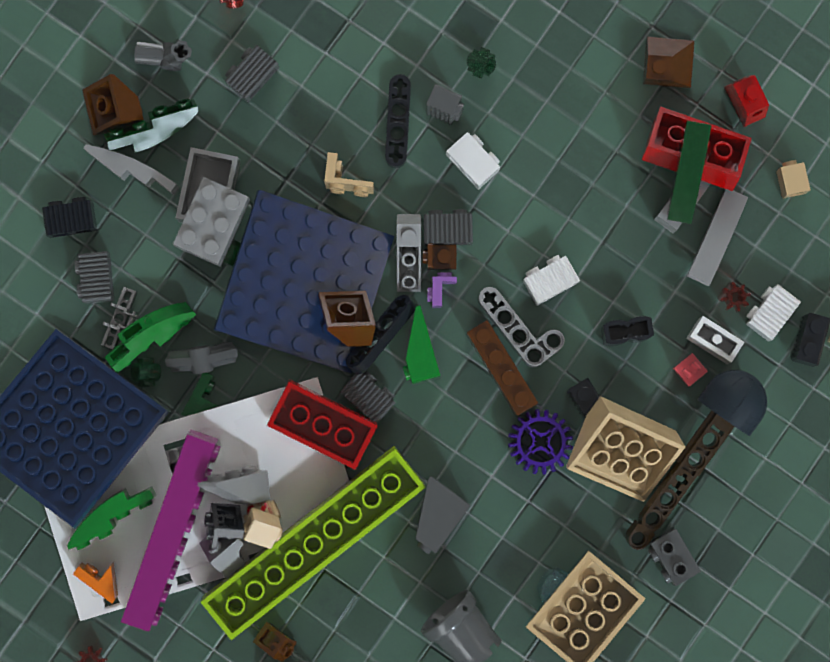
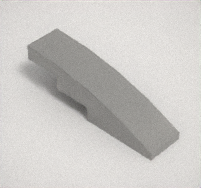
M87 144L83 147L87 153L123 181L131 174L148 188L156 181L172 195L179 189L176 183L157 170L131 157Z
M725 189L708 229L702 238L687 277L710 286L748 200L747 196Z

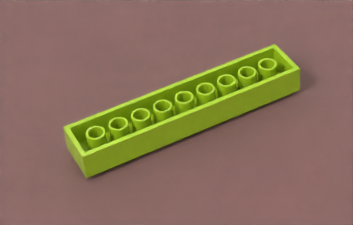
M393 446L283 532L279 541H275L271 549L264 547L228 579L225 578L203 595L201 599L202 605L231 640L426 488L424 482L397 448Z

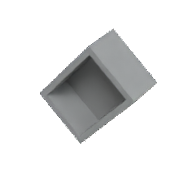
M190 148L175 217L178 222L183 223L203 177L235 191L241 163L238 157Z
M203 177L173 245L178 249L221 267L251 200L246 195Z

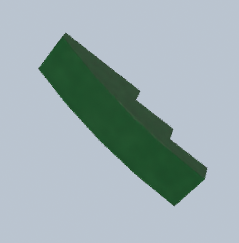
M686 121L667 220L692 224L712 126L710 124Z

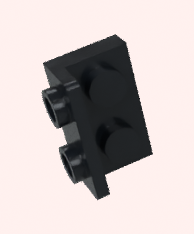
M211 503L210 512L205 513L204 526L207 527L206 540H210L211 549H217L218 537L229 540L235 538L243 539L244 525L240 505Z

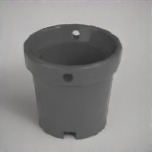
M469 590L461 591L447 600L427 619L421 628L422 635L430 642H436L455 662H484L493 654L489 647L493 643L499 647L502 641L477 608V601Z

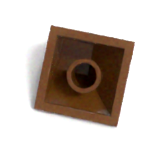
M647 36L643 84L691 88L695 41Z
M109 74L82 89L93 135L107 133L117 127H122L123 129L131 127L133 123L144 120L138 96L114 74Z
M319 292L318 297L327 331L348 347L371 346L376 324L367 292Z

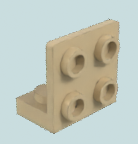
M328 152L324 182L326 189H330V193L344 194L345 191L354 192L355 196L368 197V194H374V182L343 179L342 161L338 158V153Z

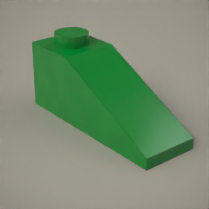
M421 305L415 308L406 356L407 365L403 366L406 381L411 379L412 385L440 377Z

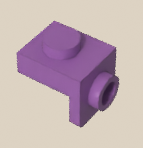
M440 272L437 273V277H432V287H428L427 302H432V308H442V284H456L457 277H452V273Z

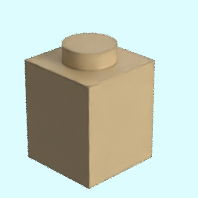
M796 160L782 163L783 167L776 171L782 199L803 195L811 190L804 162L798 164Z
M251 508L243 524V538L245 541L269 549L272 548L275 541H279L283 531L279 516L255 508Z

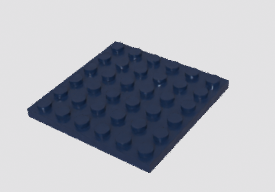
M257 190L213 330L352 374V371L346 365V359L356 346H346L327 331L318 294L319 292L366 291L372 310L394 236L265 191Z
M55 329L0 396V473L72 528L76 529L167 416L168 411Z

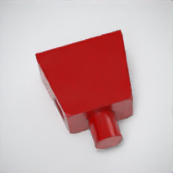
M755 75L746 76L724 86L743 127L766 117L769 103Z

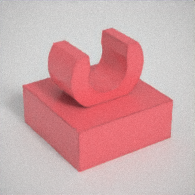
M693 353L673 368L687 387H690L708 372Z

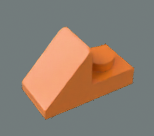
M114 562L102 577L98 575L99 571L93 565L81 563L73 575L110 603H113L118 596Z

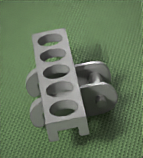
M123 287L117 305L114 303L110 304V306L116 309L110 324L103 322V325L108 326L102 340V346L114 349L119 339L117 334L132 324L135 318H139V316L135 315L136 312L129 313L137 291ZM126 292L132 293L129 301L124 299ZM121 303H127L126 308L120 305ZM117 314H122L124 317L121 323L115 321ZM129 315L130 318L128 320V323L126 327H124L127 316ZM111 328L117 330L116 334L111 333ZM109 336L114 337L112 345H107L106 343Z

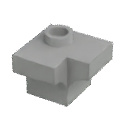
M218 537L217 549H211L210 540H206V538L199 543L210 564L227 579L246 563L239 552L240 548L244 545L241 538L229 540Z

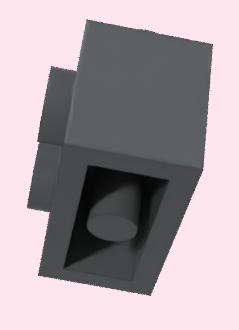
M673 528L650 541L649 545L651 548L648 549V552L654 562L659 561L663 570L660 573L667 584L671 582L673 586H677L701 572L677 529Z

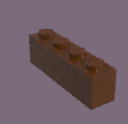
M488 320L466 333L467 338L515 416L517 417L538 404V401Z

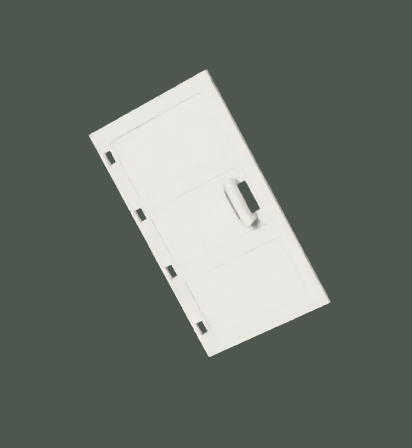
M318 377L299 382V384L323 395ZM285 387L159 424L81 521L82 523L102 502L125 488L131 497L147 488L153 487L156 493L155 498L152 499L153 504L141 510L137 506L129 510L131 514L123 519L117 520L114 517L116 526L112 529L113 534L101 540L97 536L89 540L91 544L78 551L76 547L69 550L67 544L77 528H72L45 507L80 621L126 608L173 475L170 465L177 463L183 447L180 446L165 451L164 445L185 439L191 429L218 438L217 445L221 446L215 463L210 462L208 468L213 469L211 475H223L224 477L227 471L239 470L241 473L243 472L242 468L257 466V470L268 471L270 501L274 500L281 514L279 520L283 528L282 533L349 481L344 464L267 426ZM201 488L200 491L205 493L198 510H193L192 514L196 515L190 533L185 532L184 537L188 538L182 556L177 555L176 560L180 561L174 579L168 580V583L172 584L169 594L225 578L210 564L199 543L206 538L207 527L204 526L205 513L210 512L211 503H236ZM237 504L241 507L242 519L244 524L245 521L243 515L247 514L246 506L248 504ZM241 538L244 545L240 548L239 552L244 561L247 562L250 559L249 555L258 553L264 547ZM114 562L117 597L120 603L105 607V598L73 575L81 563L93 565L99 571L98 575L102 577ZM190 573L192 581L178 585L176 577Z

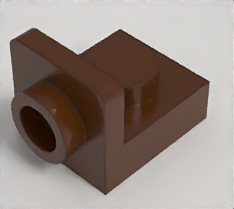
M428 243V249H423V264H428V270H456L457 245H433V243Z
M267 621L253 640V643L268 655L282 662L292 655L294 646L297 643Z

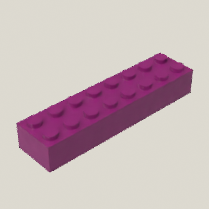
M192 429L188 432L121 620L122 623L148 632L152 625L157 626L164 607L160 606V603L166 602L172 584L168 583V580L174 579L180 561L176 560L177 555L182 556L188 538L184 537L185 532L190 533L196 515L192 514L193 510H198L205 493L200 491L201 488L198 487V483L207 481V476H211L213 469L208 468L210 462L215 463L221 446L217 445L218 438Z

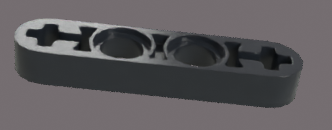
M402 74L392 77L389 84L385 158L387 164L392 168L402 167L407 160L411 83L409 78ZM399 80L403 81V85H407V88L402 89V97H407V100L402 98L392 99V96L397 97V87H393V85L398 84ZM400 103L405 106L406 111L403 115L396 116L393 114L392 107L395 104ZM394 127H401L404 130V136L401 139L392 138L390 133ZM389 143L396 145L404 144V147L399 146V155L403 156V158H400L398 163H394L393 158H389V155L394 154V146H389Z
M407 295L398 296L376 321L372 342L378 340L377 343L372 347L356 346L346 359V365L354 374L364 373L412 316L416 306ZM393 322L391 326L384 329L388 323Z

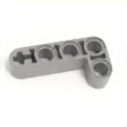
M486 287L480 292L478 298L480 307L527 366L537 367L563 347L565 342L564 336L558 330H549L536 340L496 288ZM486 293L489 296L492 294L495 296L493 302L496 306H498L499 303L503 305L499 307L494 314H492L491 310L494 309V306L490 302H484V294ZM500 312H507L511 316V321L507 324H502L498 321L497 316ZM515 331H522L525 334L526 339L523 343H516L513 340L512 335ZM549 335L558 337V347L552 348L547 344L546 339ZM537 350L540 353V360L534 363L531 362L527 357L528 351Z

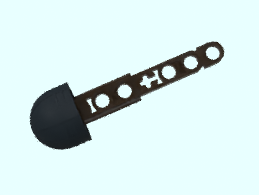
M729 370L718 374L708 383L697 400L711 411L675 460L677 462L639 513L638 521L634 520L627 530L625 538L633 549H644L655 536L654 531L660 529L734 427L748 436L756 429L767 409L765 389L756 377L744 371ZM714 425L717 429H719V433L715 429L711 428V426ZM713 433V442L709 445L703 444L704 435ZM692 453H699V462L693 465L689 464V456ZM677 475L683 476L685 479L683 482L677 481V479L675 478ZM671 484L673 487L677 489V491L674 492L668 486ZM666 492L671 493V501L667 504H662L660 502L661 495ZM649 513H657L658 517L654 523H646V517ZM636 532H642V541L632 543V536Z

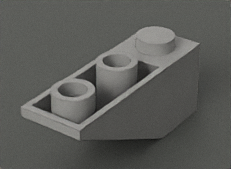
M397 214V292H421V214Z
M257 466L244 467L241 473L239 470L227 471L224 477L223 475L207 476V481L198 483V487L236 504H255L271 500L268 471L257 470Z

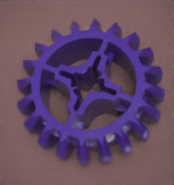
M535 409V417L532 418L531 413L528 411L525 413L527 421H524L522 417H518L517 420L521 426L518 427L515 424L511 426L517 433L508 434L509 438L515 439V443H508V447H516V451L510 453L511 457L520 456L515 462L517 465L523 461L526 462L523 467L524 471H527L531 465L533 466L532 474H537L538 467H541V472L544 475L547 474V466H549L552 472H555L554 463L563 467L564 463L560 458H570L564 451L565 449L573 450V446L566 445V441H572L573 436H565V433L569 432L571 428L566 427L562 429L561 425L566 420L561 419L557 423L555 421L558 417L557 413L548 418L549 410H544L543 416H540L539 409ZM546 422L552 425V427L544 433H539L530 424ZM524 430L531 438V445L525 452L521 448V435ZM556 432H558L560 437V448L557 454L550 445V439ZM550 433L546 438V448L539 446L531 451L535 446L534 442H537L534 440L535 436L541 438ZM536 451H543L551 460L536 462L529 459V457Z

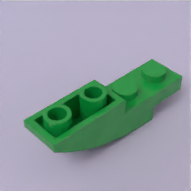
M186 302L160 308L141 317L117 334L122 342L107 354L105 359L119 373L122 369L127 368L140 353L146 351L154 341L160 347L165 342L170 341L177 331L191 322L196 313Z
M153 487L147 488L131 497L125 488L102 502L77 528L67 544L68 549L76 547L78 551L90 545L89 540L97 536L101 540L113 534L112 529L116 526L114 517L120 520L130 515L129 510L137 506L141 510L153 504L152 499L156 496Z

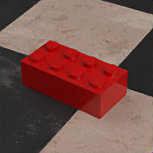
M660 106L653 121L641 160L676 172L686 121L710 123ZM710 124L712 126L701 181L733 191L741 178L752 138Z
M289 379L267 423L268 427L356 470L378 426L376 422Z

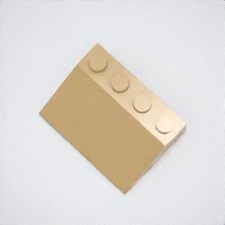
M600 396L585 418L566 467L568 470L644 502L686 446L676 430Z
M588 551L525 627L566 662H594L646 598Z

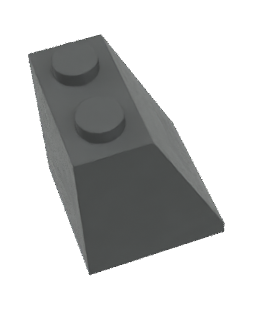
M432 476L427 481L416 539L419 541L417 546L427 554L431 551L435 554L471 506Z

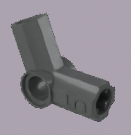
M181 40L175 43L165 42L163 45L137 42L134 53L135 63L160 66V68L170 71H181L182 63L191 57L192 49L187 45L186 41Z
M223 342L212 346L203 345L184 350H172L168 352L165 360L166 366L171 372L192 371V374L210 372L214 370V367L236 362L238 353L233 342Z

